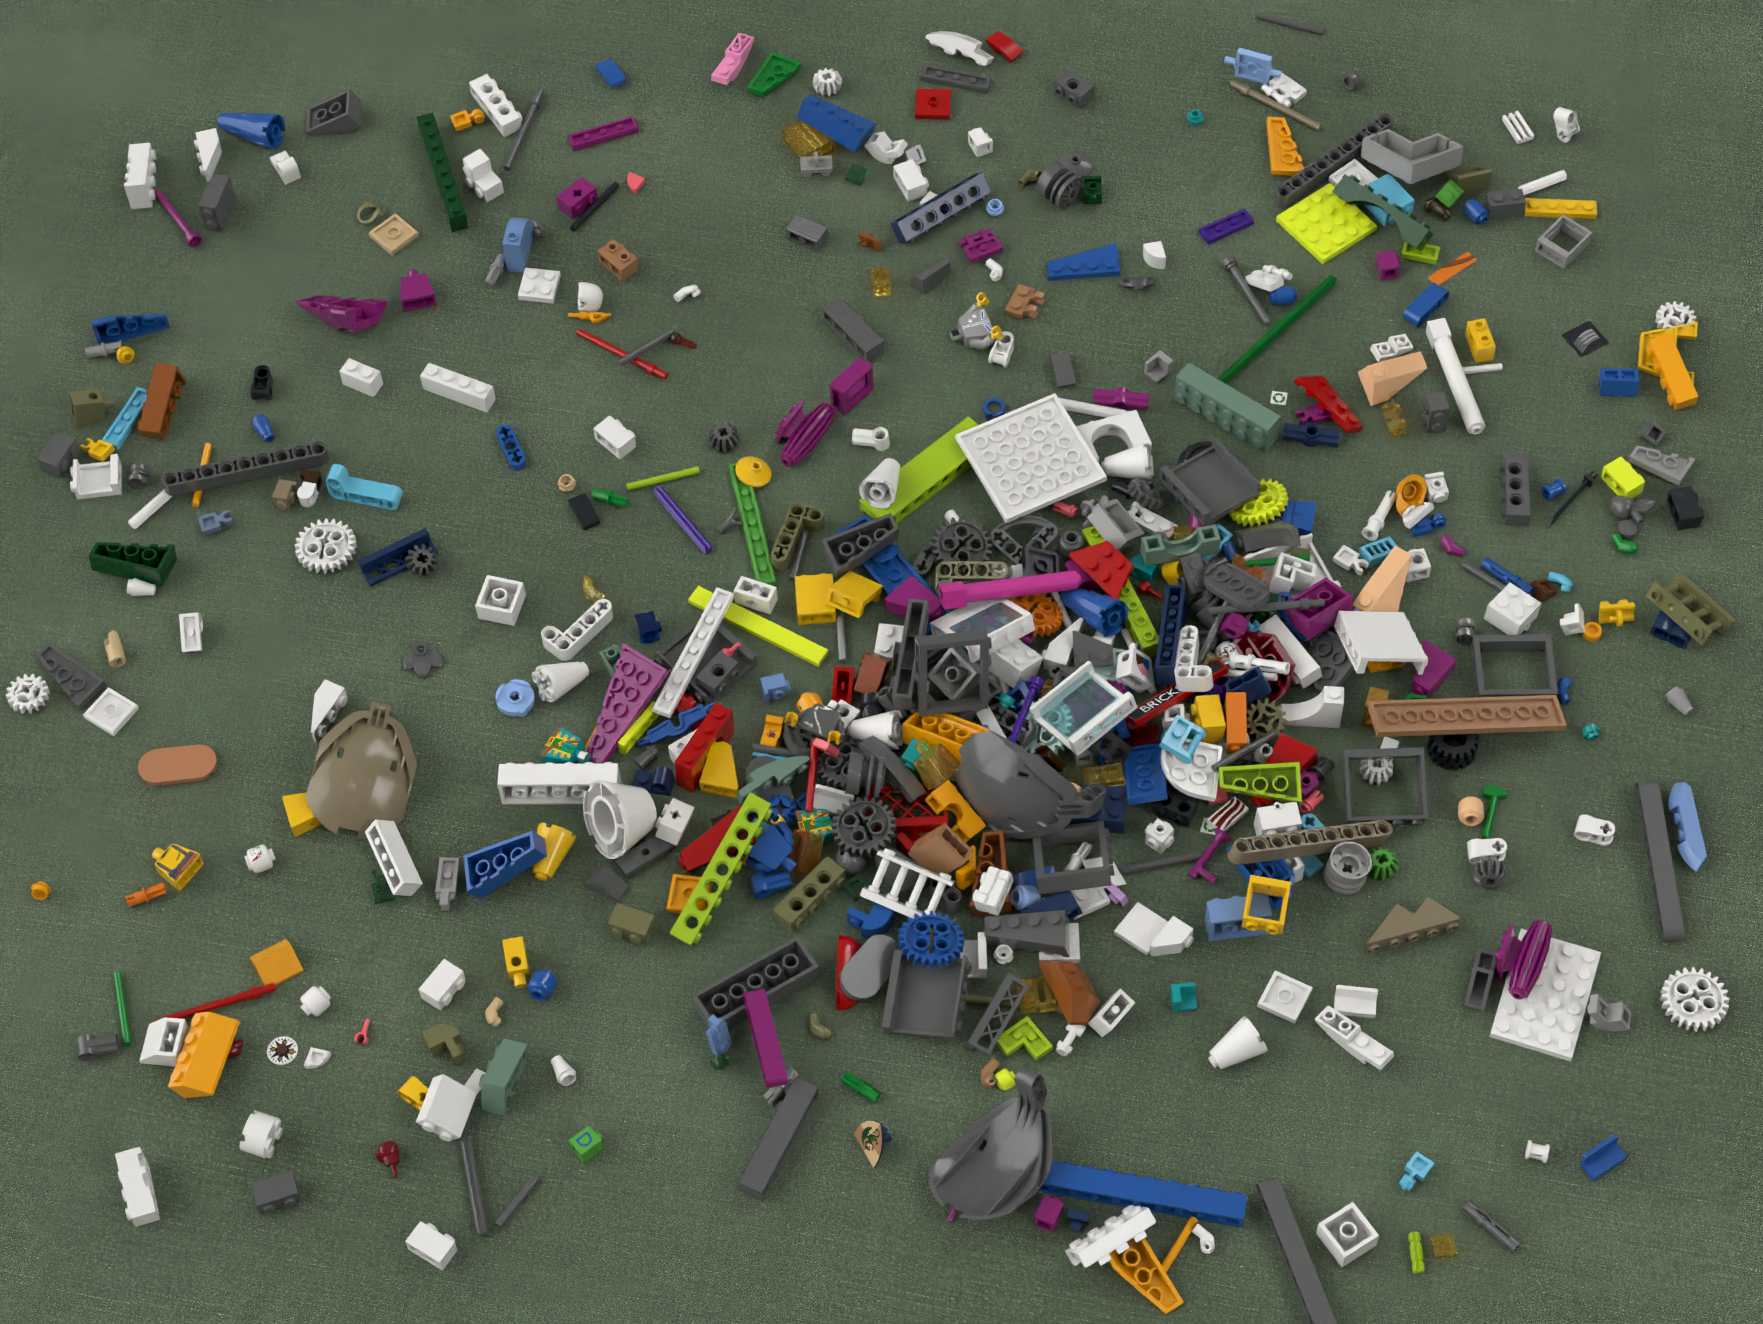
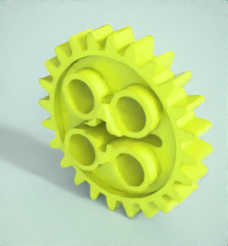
M1263 478L1260 482V495L1229 513L1230 517H1232L1233 521H1237L1238 525L1243 523V526H1246L1250 523L1251 527L1255 523L1258 526L1261 525V522L1268 524L1269 519L1274 521V516H1281L1280 511H1285L1284 506H1288L1287 501L1289 499L1283 484H1279L1278 481L1272 482V479L1265 482Z

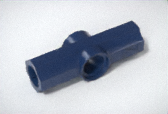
M1285 423L1282 439L1303 442L1308 447H1314L1317 444L1338 447L1340 431L1320 428L1315 423H1308L1305 426Z

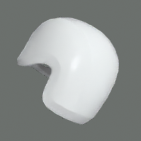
M588 282L578 283V310L581 312L598 311L603 301V293L600 287Z

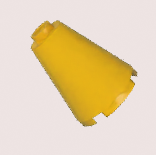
M539 823L537 834L545 838L547 857L534 864L532 870L535 878L542 881L552 878L576 839V835L572 836L571 831L553 824L551 828L545 827L546 823Z

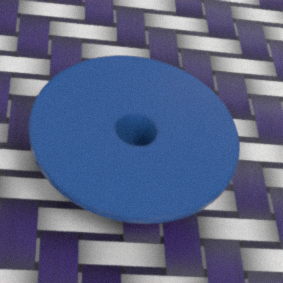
M895 544L888 545L874 555L873 560L875 562H885L892 559L898 554L899 546Z

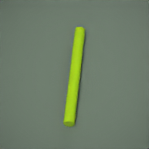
M696 466L627 483L626 487L630 491L699 474L700 470Z

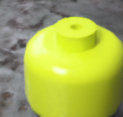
M1006 1068L994 1076L996 1084L1003 1091L1016 1085L1014 1080L1016 1075L1013 1071L1009 1072Z

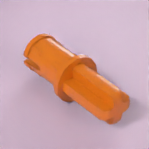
M160 883L146 889L143 887L141 891L126 895L125 897L128 900V906L131 908L146 901L149 903L151 899L166 894L167 889L164 883Z

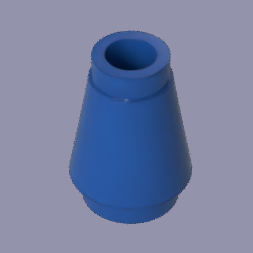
M260 414L252 419V427L265 442H270L275 438L268 417Z

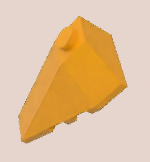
M1133 1238L1127 1241L1130 1248L1120 1254L1117 1253L1116 1249L1109 1253L1112 1258L1109 1261L1112 1268L1163 1313L1167 1314L1184 1303L1145 1238L1137 1243Z

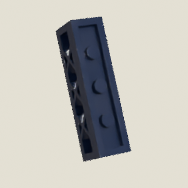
M426 528L358 560L360 570L370 587L409 569L407 568L409 562L403 561V559L409 555V550L415 551V545L419 549H421L422 544H425V547H432L431 553L436 552L438 555V551L431 542ZM419 557L418 562H419V561L423 562V561H425V559H422L421 557ZM391 563L397 564L393 570L386 569L387 565ZM374 571L380 572L379 576L372 580L368 575Z

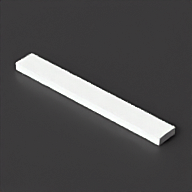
M716 587L652 708L654 713L671 718L732 603L734 593Z

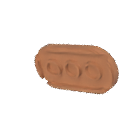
M198 744L151 750L142 756L138 763V772L140 777L152 786L198 782L210 777L209 775L216 770L218 762L214 751L206 745Z

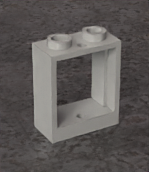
M1562 215L1537 239L1535 251L1565 269L1590 244L1592 232L1576 223L1573 219ZM1560 231L1579 241L1570 252L1551 242Z
M1117 498L1111 501L1106 500L1102 504H1096L1091 509L1092 513L1087 517L1102 537L1109 541L1118 551L1133 545L1145 534Z

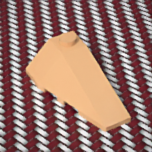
M1421 351L1381 361L1360 370L1358 375L1370 406L1388 401L1425 371L1427 365Z
M1394 546L1353 603L1354 609L1358 608L1361 611L1398 612L1412 555Z

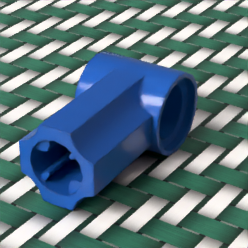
M787 870L767 875L760 872L753 874L749 878L756 899H763L770 896L772 892L792 887Z

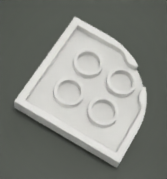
M1186 739L1181 748L1187 750L1192 740ZM1200 742L1190 764L1183 763L1179 757L1162 748L1161 766L1167 780L1180 792L1194 798L1214 802L1217 794L1219 771L1214 772L1211 765L1221 760L1223 747Z

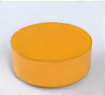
M1596 622L1586 623L1584 625L1585 632H1582L1583 638L1590 642L1599 640L1602 634L1601 626Z

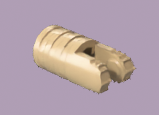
M113 630L109 632L104 644L109 665L118 668L125 665L126 658L119 634Z

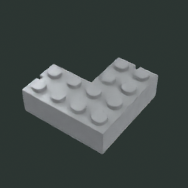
M1387 129L1378 132L1377 135L1373 134L1363 138L1361 158L1380 167L1382 170H1386L1393 176L1399 177L1408 184H1414L1417 181L1460 166L1464 146L1453 140L1449 142V138L1439 133L1412 142Z

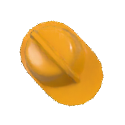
M1418 474L1407 476L1397 485L1396 508L1402 517L1405 510L1410 506L1415 505L1417 507L1423 505L1427 484L1425 479Z

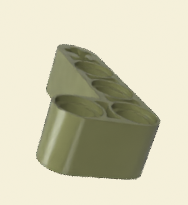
M794 503L790 506L771 551V562L775 571L782 572L788 568L803 529L817 532L824 528V512L821 508L803 503Z
M1000 561L940 562L936 567L935 591L940 596L939 584L957 582V580L993 581L1009 579L1013 574V569L1009 564ZM949 566L950 573L945 576L943 571L945 567ZM967 566L969 571L963 576L962 569ZM986 566L987 573L981 576L980 570ZM1003 568L1005 569V572H1002L1001 574H1000V573H997V572H994V569H995V570H1002Z

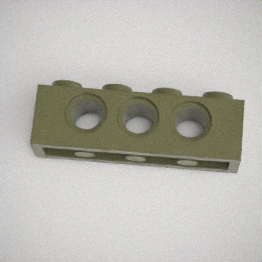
M827 856L773 909L774 920L790 933L796 928H801L805 919L809 915H814L823 902L828 901L837 888L839 889L844 885L846 881L845 869ZM822 881H828V883H826V884H822V883H820V882H822ZM809 894L815 895L813 897H807V895ZM794 908H801V910H798V911H795V910H793V909H794Z

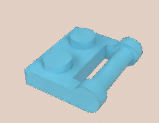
M1177 714L1159 747L1179 757L1183 763L1190 764L1196 748L1207 733L1203 728ZM1190 732L1194 737L1187 750H1184L1181 747Z

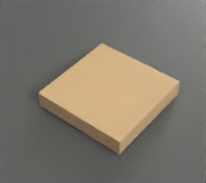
M395 213L370 231L369 237L393 256L419 237V233Z

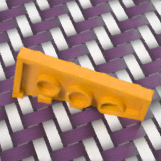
M1267 117L1266 125L1271 175L1294 176L1305 167H1303V160L1296 150L1297 146L1291 138L1292 134L1288 124L1283 117Z

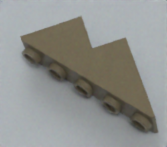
M1429 897L1425 899L1415 914L1396 904L1367 942L1365 952L1376 953L1383 948L1397 947L1401 943H1413L1427 936L1435 937L1442 932H1453L1459 928L1460 917Z

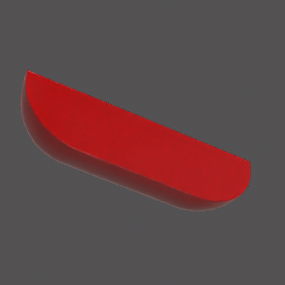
M839 935L836 1011L850 1009L859 1001L846 996L840 987V971L861 948L854 938L846 935Z

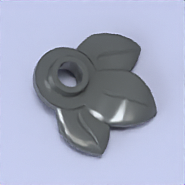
M419 641L412 646L411 652L405 656L403 664L405 670L414 668L415 672L424 679L428 675L431 666L436 668L442 667V659L437 651L431 650L426 642ZM419 648H424L423 653L417 652V650Z

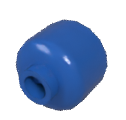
M550 970L535 971L527 986L531 997L539 1001L551 998L557 985V979Z

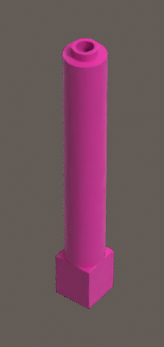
M1076 570L969 584H963L962 581L939 584L940 602L944 609L967 607V603L1075 590L1081 585V575L1077 574Z

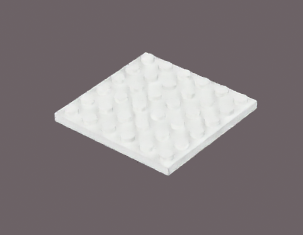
M1055 393L955 435L956 441L1005 523L1107 481L1105 472Z

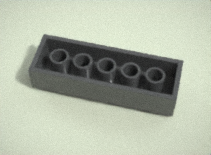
M796 936L692 995L693 1006L708 1029L710 1028L708 1019L713 1014L718 1019L722 1018L726 1022L727 1028L730 1029L748 1019L743 999L744 992L764 988L769 1006L820 978L819 966L799 937Z

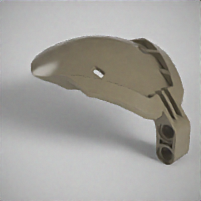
M372 701L370 711L353 712L339 722L320 741L306 799L314 816L325 828L337 834L338 828L342 827L358 831L357 839H368L365 831L375 819L394 821L396 826L403 820L417 762L403 725L398 720L389 717L391 705ZM339 747L344 748L342 758L337 757ZM393 761L397 762L395 772L390 770Z

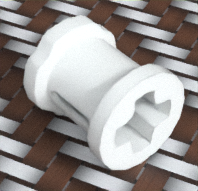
M1528 1140L1525 1159L1530 1157L1546 1163L1550 1145H1539Z

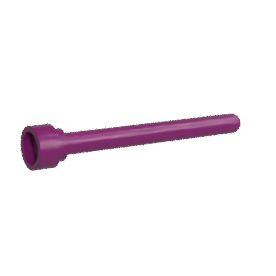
M160 189L155 190V195L186 234V242L189 246H198L202 241L200 235L197 232L191 231Z

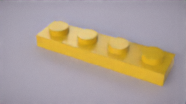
M1525 198L1524 216L1560 218L1562 215L1577 219H1596L1597 217L1596 201Z

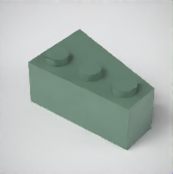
M504 1038L501 1045H497L493 1060H489L485 1075H481L479 1080L482 1110L502 1116L506 1115V1101L508 1098L512 1099L514 1092L511 1089L515 1081H519L527 1061V1044Z

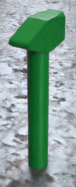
M1485 784L1482 797L1490 799L1482 839H1490L1498 800L1506 799L1508 795L1506 791L1498 786Z

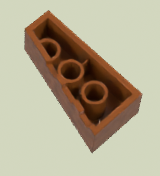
M156 363L155 368L151 371L152 380L146 390L147 398L146 402L142 405V417L138 421L137 428L143 437L164 440L171 423L170 414L175 413L177 408L175 400L181 397L182 390H180V387L185 385L187 380L178 366Z
M1003 830L983 832L979 861L976 867L972 899L969 905L972 917L993 915L977 910L973 901L975 890H979L981 886L980 879L982 873L987 872L990 866L1009 872L1006 840ZM1010 890L999 914L1012 912Z

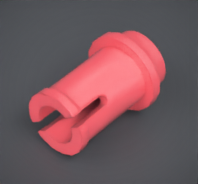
M1060 501L1054 503V506H1056V508L1053 507L1054 512L1066 515L1069 519L1076 517L1078 508L1074 504L1068 505Z
M1314 790L1306 799L1302 800V805H1299V808L1303 813H1312L1314 807L1324 799L1323 794L1316 798L1320 793L1319 790Z

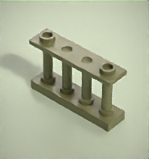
M1681 571L1675 573L1665 588L1655 581L1646 594L1647 598L1702 646L1714 630L1725 636L1737 621ZM1671 593H1675L1680 598V600H1678ZM1685 605H1688L1695 612L1690 611ZM1702 617V618H1703L1707 623H1709V624L1706 625V624H1705L1701 619H1699V618Z

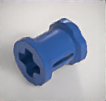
M1560 478L1555 479L1554 483L1541 487L1542 495L1547 501H1551L1555 496L1563 495L1567 491L1565 483Z

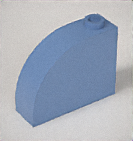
M511 217L508 221L502 246L507 271L524 273L534 237L532 233L534 225L531 219Z

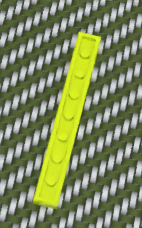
M698 586L689 597L688 603L704 610L713 593ZM733 602L723 618L724 621L817 667L820 666L828 654V649Z

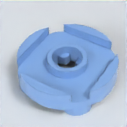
M520 679L510 680V683L506 685L502 684L496 692L495 698L498 709L508 716L524 717L535 703L534 691L530 684ZM518 695V700L513 701L511 697Z

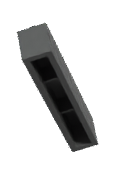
M908 600L892 693L894 709H914L915 637L926 636L930 614L928 600Z
M796 1077L793 1083L788 1084L784 1100L779 1101L774 1119L770 1118L765 1136L762 1135L757 1143L758 1149L755 1154L752 1153L747 1163L748 1167L746 1171L741 1172L738 1179L740 1192L764 1201L819 1097L817 1086Z

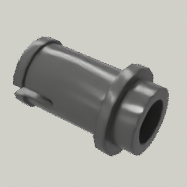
M653 745L647 746V750L634 759L635 764L640 769H643L653 759L658 758L660 753Z

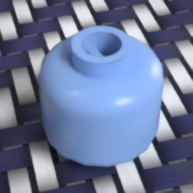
M1018 885L1010 895L1011 903L1018 911L1035 905L1041 899L1037 887L1033 885Z

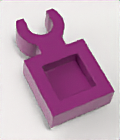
M1318 404L1308 406L1307 411L1302 409L1296 411V418L1304 417L1299 419V425H1305L1308 421L1318 424L1331 420L1330 412L1322 410Z

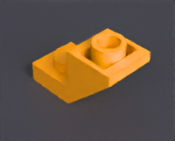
M974 845L970 847L973 851L966 863L961 865L960 869L956 871L957 887L961 890L975 882L977 858Z

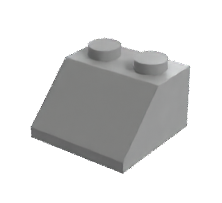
M952 647L948 649L927 676L950 700L961 698L977 686L980 682V666L976 662L971 663L969 655L961 647Z

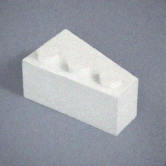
M136 1147L116 1153L115 1157L119 1169L118 1177L123 1185L121 1192L123 1200L127 1202L128 1208H125L128 1221L132 1220L134 1226L137 1227L160 1220L149 1163L141 1148Z

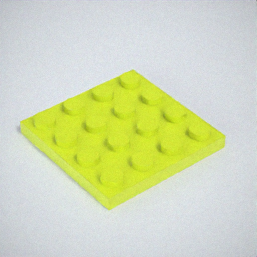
M1331 183L1276 216V221L1322 265L1377 230V225L1357 206L1349 205L1332 192L1335 186Z

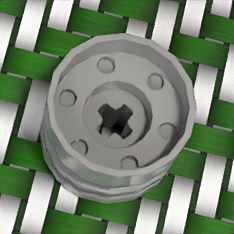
M1355 842L1337 844L1332 849L1324 870V880L1328 887L1342 895H1351L1358 892L1364 886L1372 866V859L1368 850Z

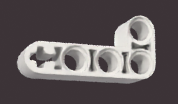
M607 599L598 600L564 633L553 626L543 628L541 636L544 648L562 661L572 659L613 619L611 602Z
M1192 625L1185 626L1180 631L1174 670L1176 686L1182 692H1205L1211 690L1214 686L1212 671L1209 666L1197 665L1200 643L1198 629Z

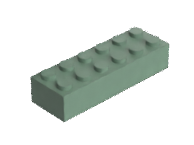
M1188 363L1176 376L1174 399L1178 403L1191 408L1195 413L1201 414L1210 422L1218 424L1224 430L1230 431L1239 439L1245 440L1263 452H1266L1278 439L1280 415L1191 363Z

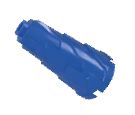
M224 112L217 118V124L220 129L269 149L278 148L284 138L281 135V131H285V122L283 117L278 114Z
M1081 588L1060 592V599L1063 604L1106 637H1112L1119 633L1123 628L1120 624L1122 621H1127V605L1119 599L1108 595L1103 596L1091 590L1089 592Z

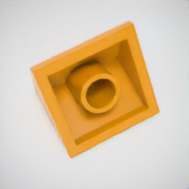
M287 939L249 957L264 986L275 983L276 986L304 972L292 945Z

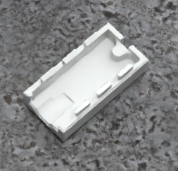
M1130 1205L1122 1210L1123 1214L1117 1218L1113 1216L1104 1222L1105 1225L1100 1229L1096 1227L1087 1233L1088 1236L1083 1240L1077 1239L1070 1243V1248L1065 1252L1071 1263L1076 1266L1081 1262L1087 1268L1098 1261L1102 1266L1112 1259L1109 1253L1116 1249L1117 1253L1120 1254L1130 1248L1127 1244V1241L1133 1238L1137 1243L1145 1238L1147 1235L1144 1230L1156 1222L1148 1207L1141 1208L1140 1206Z

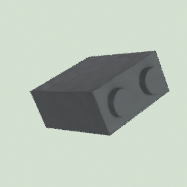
M212 174L199 203V209L207 229L222 231L233 208L236 197L230 176Z

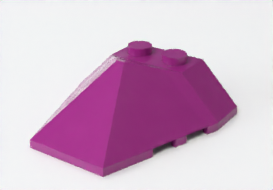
M316 295L296 300L297 305L333 329L346 328L349 329V332H359L360 329H370V326L377 325L388 304L387 300L366 298L365 300H356V297L340 299V296Z

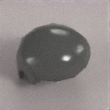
M838 849L836 855V863L845 869L847 874L860 873L866 865L865 859L857 856L853 857L847 851L842 852L841 849Z

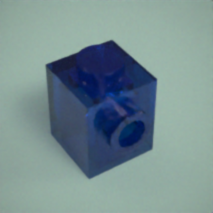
M654 611L635 615L641 644L660 640L659 632H662L660 621L655 619Z

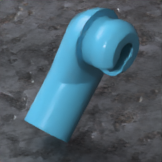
M1549 572L1547 581L1562 584L1561 591H1571L1573 583L1563 574Z

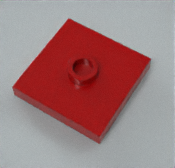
M917 88L915 119L950 120L951 89Z

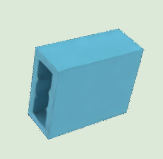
M1389 173L1367 184L1374 189V194L1378 196L1380 193L1388 199L1387 202L1389 204L1395 203L1402 208L1401 212L1407 214V212L1411 214L1413 212L1415 200ZM1364 205L1384 227L1396 222L1388 212L1375 206Z

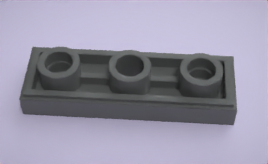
M653 836L616 859L615 863L627 878L674 849L676 845Z

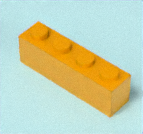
M1671 333L1650 339L1646 352L1648 357L1652 358L1654 362L1653 368L1655 373H1658L1661 378L1660 384L1662 389H1666L1669 405H1673L1675 411L1695 405L1699 396Z

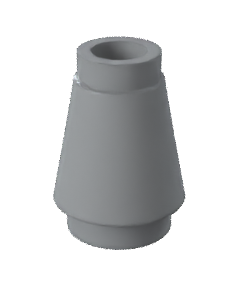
M1678 686L1671 689L1665 695L1668 698L1667 701L1683 713L1684 716L1694 709L1684 690Z

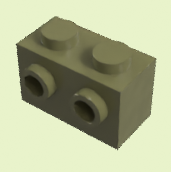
M619 903L616 904L608 921L609 933L617 938L624 937L630 939L633 943L647 945L656 926L654 915Z

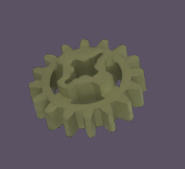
M1265 699L1264 703L1257 700V706L1251 704L1252 711L1246 710V713L1249 714V717H1246L1247 722H1249L1247 729H1252L1249 734L1253 735L1256 733L1257 740L1270 732L1280 736L1279 730H1285L1286 728L1282 724L1287 722V719L1282 717L1286 715V712H1280L1282 705L1276 707V701L1273 700L1269 704L1268 699ZM1265 707L1274 709L1276 713L1267 712ZM1258 710L1260 714L1258 718L1253 721V716L1255 712ZM1264 715H1266L1268 718L1271 717V720H1269L1268 725H1265V723H1261V720H1263ZM1279 720L1277 728L1273 730L1274 722ZM1262 727L1266 729L1267 733L1259 732L1256 728Z

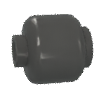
M1069 530L1060 536L1059 550L1064 557L1070 558V553L1083 549L1084 539L1079 532Z

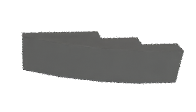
M872 735L858 744L868 761L871 755H874L873 764L878 765L879 756H884L885 777L894 790L899 788L909 803L926 793V790L908 767L904 766L905 764L875 736Z

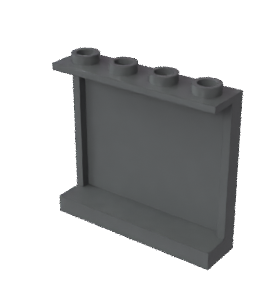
M1215 437L1212 438L1211 447L1171 470L1167 465L1160 468V481L1203 526L1211 524L1260 495L1261 484L1258 478L1253 477L1247 467L1242 465L1236 456L1230 453L1225 445Z
M704 610L699 613V619L701 618ZM697 623L661 652H658L656 649L653 650L654 662L669 671L668 676H670ZM721 623L685 690L689 691L698 703H702L705 706L716 699L697 686L696 676L719 651H722L724 648L729 649L737 642L741 644L732 655V658L739 663L740 673L736 680L729 683L726 691L758 665L757 655Z
M894 949L882 1021L884 1032L894 1035L958 1040L959 1033H962L963 1030L961 1017L966 1011L964 997L969 991L967 978L972 972V963L968 957L963 955V959L955 958V963L949 961L948 967L941 964L940 969L933 965L932 970H930L929 965H925L924 968H921V963L913 965L914 959L907 961V955H902V950Z

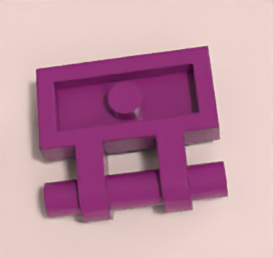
M991 228L987 230L982 229L977 234L966 235L963 239L958 240L959 246H964L963 252L971 264L1003 252V246L997 236L993 235Z

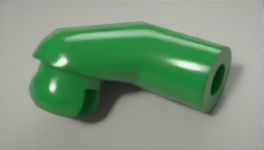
M1620 533L1612 535L1611 538L1619 552L1632 554L1638 551V545L1634 542L1623 540Z

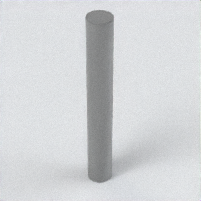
M839 610L836 612L839 662L845 663L847 658L844 612Z

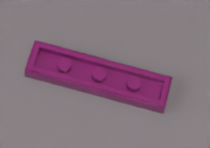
M634 116L570 134L568 135V140L574 152L638 133L639 127Z

